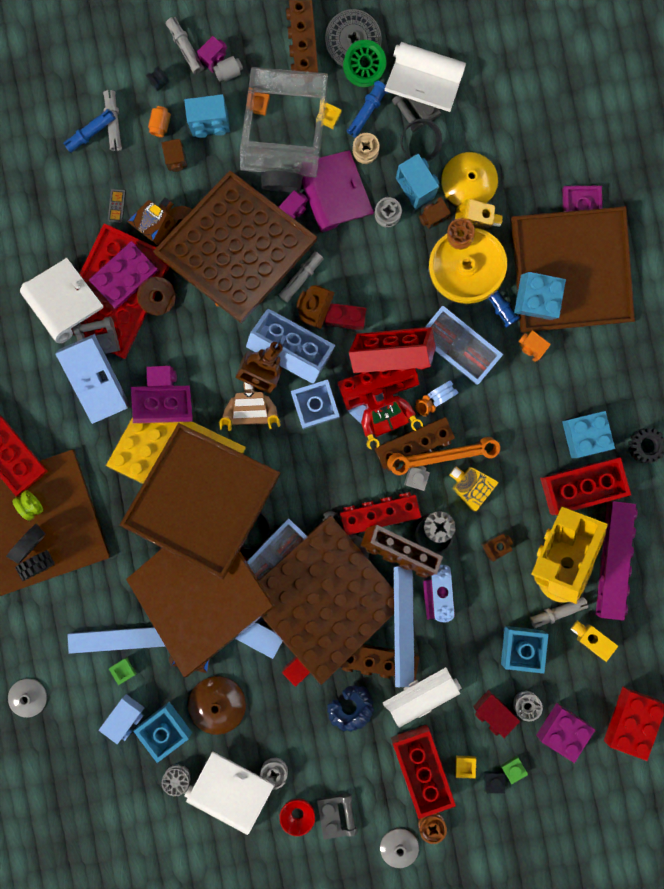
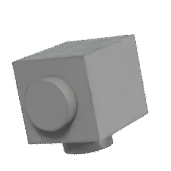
M424 466L409 468L404 485L424 491L430 472H427Z

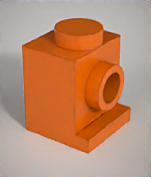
M533 330L528 334L524 333L518 341L525 354L534 356L532 359L534 362L538 361L551 345Z

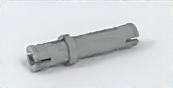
M176 17L169 18L166 21V25L172 33L174 43L181 49L193 73L198 74L202 72L204 66L188 41L187 33L183 31Z
M108 90L103 92L105 101L104 111L110 109L116 117L114 121L108 124L109 149L115 151L114 143H116L117 151L122 150L118 123L119 108L116 106V92L110 90L111 98H109Z
M314 251L305 264L302 263L300 270L278 295L288 303L305 280L314 274L313 271L324 258Z
M582 596L577 604L569 602L551 610L549 608L545 609V612L530 617L531 624L534 629L548 623L553 624L555 620L587 609V601Z

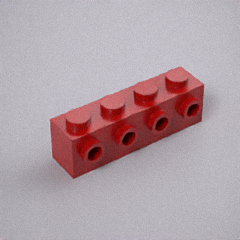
M412 368L404 371L389 370L387 372L373 371L366 374L361 373L345 378L337 383L346 409L350 410L372 400V391L375 389H382L384 394L388 392L395 394L419 385L416 369Z
M410 492L399 494L400 498L392 500V496L380 499L381 503L374 504L373 501L362 503L360 508L355 509L354 505L343 508L344 511L340 512L345 533L351 535L366 531L367 527L374 525L384 527L421 518L416 495H411Z

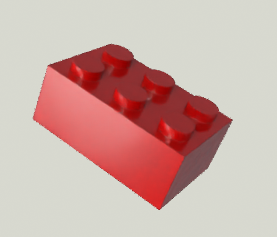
M622 687L603 741L610 748L648 761L664 716V703L656 698Z

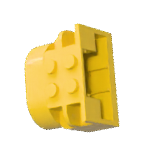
M561 507L552 529L548 528L546 531L544 546L540 545L538 549V558L531 573L542 592L548 598L557 602L578 603L592 573L608 524Z

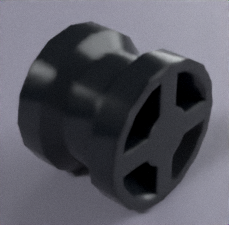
M159 66L154 69V72L146 74L148 81L157 92L161 89L162 85L169 83L168 78Z

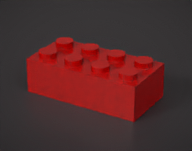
M432 327L357 334L349 351L353 373L366 374L373 371H404L412 368L425 369L430 367L436 349Z
M621 457L540 477L551 515H558L561 507L574 511L631 495Z
M428 725L391 737L418 819L455 807L456 805Z

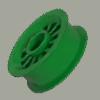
M359 40L353 43L348 48L343 61V69L347 79L358 87L374 85L375 81L380 80L386 67V56L383 49L371 40ZM366 60L369 63V67H362L360 61Z

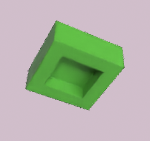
M127 657L109 668L118 685L137 674Z
M518 756L501 765L511 784L528 775Z

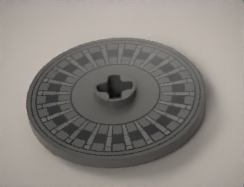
M357 9L342 11L333 17L326 29L325 44L330 57L342 67L345 54L353 44L350 39L353 35L356 36L358 41L371 40L381 47L382 37L380 28L375 19L364 11ZM366 60L360 61L362 67L369 64Z

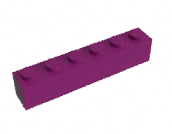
M607 502L605 523L608 525L602 546L596 615L600 618L624 620L628 613L626 599L630 593L628 579L632 574L630 559L634 554L632 539L636 535L634 519L638 515L636 504Z

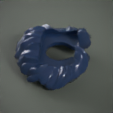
M348 686L345 690H342V693L346 700H353L356 703V711L353 714L344 713L341 703L333 699L332 703L327 705V712L333 726H337L342 731L352 732L353 730L362 729L370 721L374 711L372 706L374 701L371 699L368 689L364 686Z

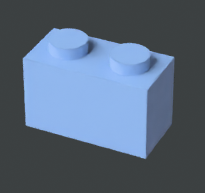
M126 694L98 731L116 744L121 739L125 741L132 732L129 729L132 724L137 725L144 716L141 714L144 707Z

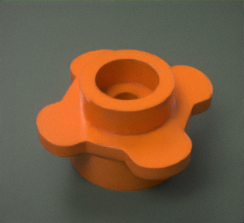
M424 395L421 400H416V410L419 414L428 416L430 412H435L436 407L428 395Z

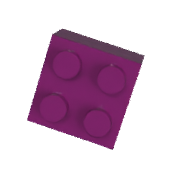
M556 703L536 736L542 743L575 763L595 729L589 723Z

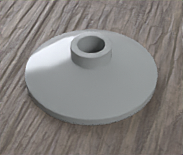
M30 678L16 682L8 694V703L11 710L21 717L28 718L39 714L47 702V693L44 686L37 680ZM23 697H27V703L22 700Z
M396 828L384 835L380 844L382 858L388 865L395 868H404L416 860L419 845L413 833L403 828ZM400 848L404 850L403 853H397L396 851Z

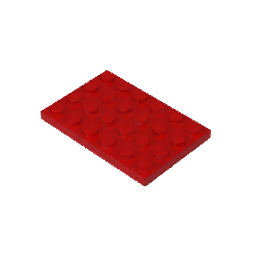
M104 223L79 274L104 308L80 322V324L104 320L106 317H112L120 351L111 353L126 359L147 315V312L138 303V290L119 308L115 309L89 279L131 241L159 270L153 277L164 278L169 266L154 254L153 251L156 247ZM155 291V292L153 293V300H154V298H155V296H156V294H157L158 291ZM106 328L84 332L86 338L93 334L96 336L108 332Z

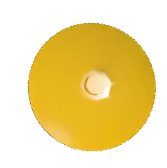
M474 228V240L468 248L459 250L451 247L448 243L447 234H445L435 244L429 260L431 280L435 288L444 297L454 302L470 304L483 301L499 289L505 278L507 257L503 246L496 237L479 228ZM459 232L458 236L461 237L464 236V234H462V232Z

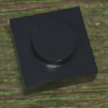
M485 771V793L505 794L504 771Z

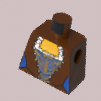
M166 197L163 198L158 206L148 200L127 222L159 246L169 235L175 223V219L167 214L174 204Z

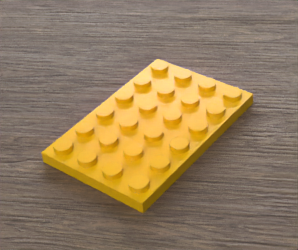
M132 417L106 466L143 484L178 423L242 454L246 447L194 422L133 423Z

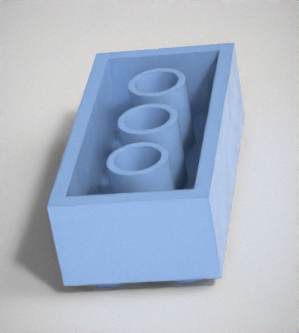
M268 308L251 331L246 345L247 348L254 352H259L260 349H263L264 353L272 342H277L275 348L280 343L283 347V350L277 356L281 359L280 366L312 384L315 383L335 347L329 341Z

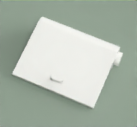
M404 42L396 45L393 54L396 60L385 91L450 112L466 63Z
M67 258L30 281L23 283L20 288V293L56 343L68 341L73 334L71 328L104 308Z
M444 668L420 682L415 680L410 683V688L384 701L383 705L391 712L396 724L400 728L460 694L459 690L462 688L457 679L452 680L447 668Z
M212 751L194 786H189L185 797H187V803L248 835L274 784Z

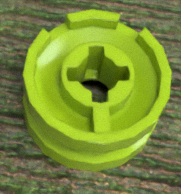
M25 490L21 497H16L12 501L15 509L27 521H31L36 514L39 515L43 512V507L38 499L28 490Z

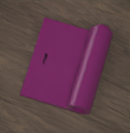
M350 150L313 160L304 159L298 163L299 165L296 167L298 174L303 176L302 185L320 232L330 231L340 223L374 213Z

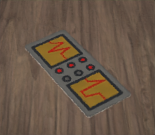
M111 189L108 213L109 222H122L125 190Z

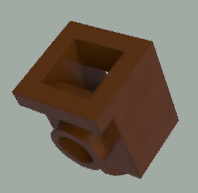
M440 197L435 205L431 203L424 208L423 214L419 216V219L423 226H427L430 230L447 220L451 213L442 197Z
M501 532L481 543L489 560L492 562L513 551L511 548L513 545L509 535L505 536ZM498 543L503 545L501 550H498L496 547Z

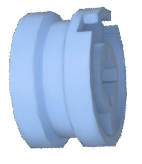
M451 380L428 394L434 400L433 404L435 407L458 394V391L453 389Z

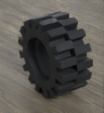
M641 429L630 437L631 441L628 442L630 448L628 450L632 452L630 455L635 457L636 461L653 463L664 457L662 455L664 453V437L656 429ZM646 438L651 439L654 443V449L650 453H645L641 449V443Z
M48 550L20 563L15 569L21 580L25 581L50 568L55 562Z

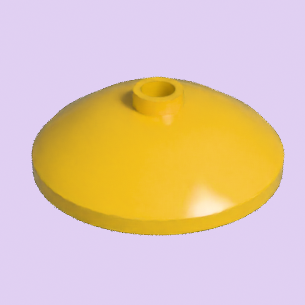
M474 152L458 154L446 164L441 177L442 190L447 199L457 207L467 199L488 203L494 196L498 186L496 168L488 158ZM473 174L475 178L470 179L468 175Z

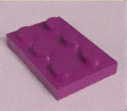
M131 241L91 277L89 281L117 309L138 290L144 280L153 277L159 270Z
M190 386L131 387L133 423L192 422Z

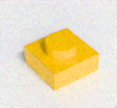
M324 102L316 121L334 129L342 110Z
M456 756V778H476L475 756Z

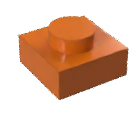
M251 91L247 112L266 116L270 100L269 94Z

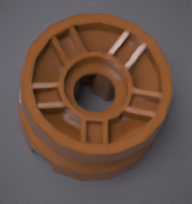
M459 218L450 223L447 230V239L451 247L462 250L471 245L475 234L474 225L471 221ZM459 232H462L464 236H458Z
M440 813L419 819V831L425 842L437 844L445 838L447 827ZM436 825V828L434 830L429 829V826L432 827Z

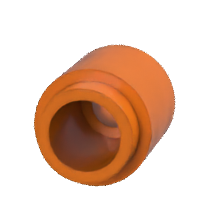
M161 106L152 109L148 125L150 134L164 137V134L167 133L171 116L168 113V109Z

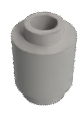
M234 56L218 62L217 66H214L213 69L219 82L223 80L226 82L241 75L240 70L243 67L239 58L235 59Z

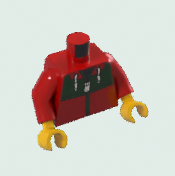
M380 388L372 391L373 399L367 401V409L364 410L361 420L365 437H368L366 445L369 449H371L370 442L373 440L376 443V447H379V441L373 435L378 437L409 423L408 419L411 420L413 430L416 431L413 426L416 421L420 422L423 427L422 421L416 419V413L408 401L399 396L394 397L391 392L384 394Z

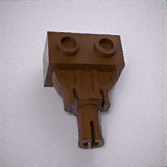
M272 342L264 353L263 349L254 353L247 351L241 360L235 378L270 394L277 385L283 368L279 364L280 357H277L283 350L282 345L279 343L275 348L277 342Z

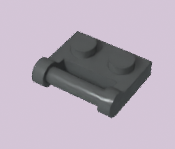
M399 95L395 96L392 100L409 123L416 119L404 101L406 100L409 101L420 119L433 121L441 115L440 110L436 107ZM416 123L411 125L410 129L412 132H416L427 124Z
M106 317L104 320L82 325L79 323L73 327L77 341L85 338L84 332L106 328L108 333L96 335L104 354L120 351L112 317Z
M346 793L317 798L324 840L342 836L351 837L358 834L351 806L352 794ZM338 803H343L347 827H341Z

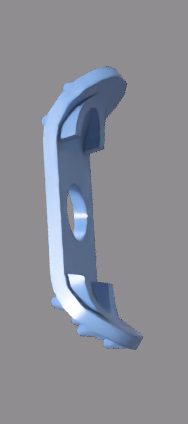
M440 565L437 575H432L435 619L439 622H449L454 618L451 569L447 565ZM438 588H447L448 596L440 598L437 595Z

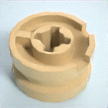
M362 133L355 138L353 142V155L358 162L369 164L376 160L380 144L375 135ZM364 146L369 147V149L363 151Z

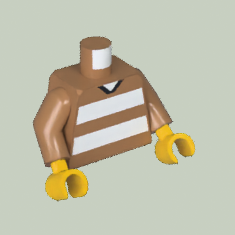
M245 382L244 393H236L235 397L230 399L224 410L223 418L220 420V430H222V426L228 425V431L232 429L231 422L232 425L268 424L270 429H272V423H277L278 427H280L277 409L270 397L264 395L263 392H255V387Z

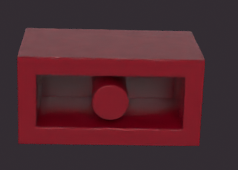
M331 303L326 314V326L363 330L366 308Z
M490 690L473 706L476 711L475 716L481 722L486 721L489 723L490 726L488 728L496 736L500 734L505 738L520 722L517 716Z

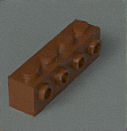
M289 0L290 8H286L287 20H291V26L287 27L288 39H292L293 45H289L290 57H294V64H291V74L296 77V83L318 81L312 0Z
M442 417L423 427L417 428L416 431L413 430L383 443L378 448L374 447V450L382 468L391 471L387 466V461L392 454L400 453L408 457L434 452L433 448L439 445L443 448L452 444L450 440L455 439L446 417ZM397 459L393 463V467H395V469L398 468V463L403 461Z
M378 525L367 527L360 545L367 548V552L380 554L384 560L397 562L401 568L414 570L416 575L423 578L437 575L443 556Z
M363 644L340 667L343 671L347 672L359 670L364 675L376 673L380 674V677L390 679L391 676L395 677V649ZM414 653V680H416L419 662L418 653Z

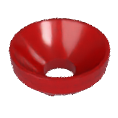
M300 798L286 802L280 812V824L283 830L292 836H302L312 829L315 822V813L312 806ZM299 808L304 814L301 818H295L292 815V811Z

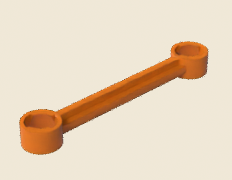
M484 437L480 440L479 444L408 457L400 453H394L388 458L387 466L394 474L403 475L409 468L477 455L494 458L500 452V444L491 437ZM490 442L494 444V447L487 453L484 448ZM397 459L404 461L400 469L396 470L393 467V463Z

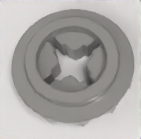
M434 512L425 521V533L434 542H446L452 538L455 532V521L445 512ZM446 521L443 526L446 533L444 531L436 532L437 527L433 522L441 524Z

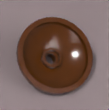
M211 676L200 681L192 690L188 701V711L193 723L200 730L213 735L225 734L236 728L243 719L246 710V699L242 689L235 681L224 676ZM212 706H217L219 710L213 711Z

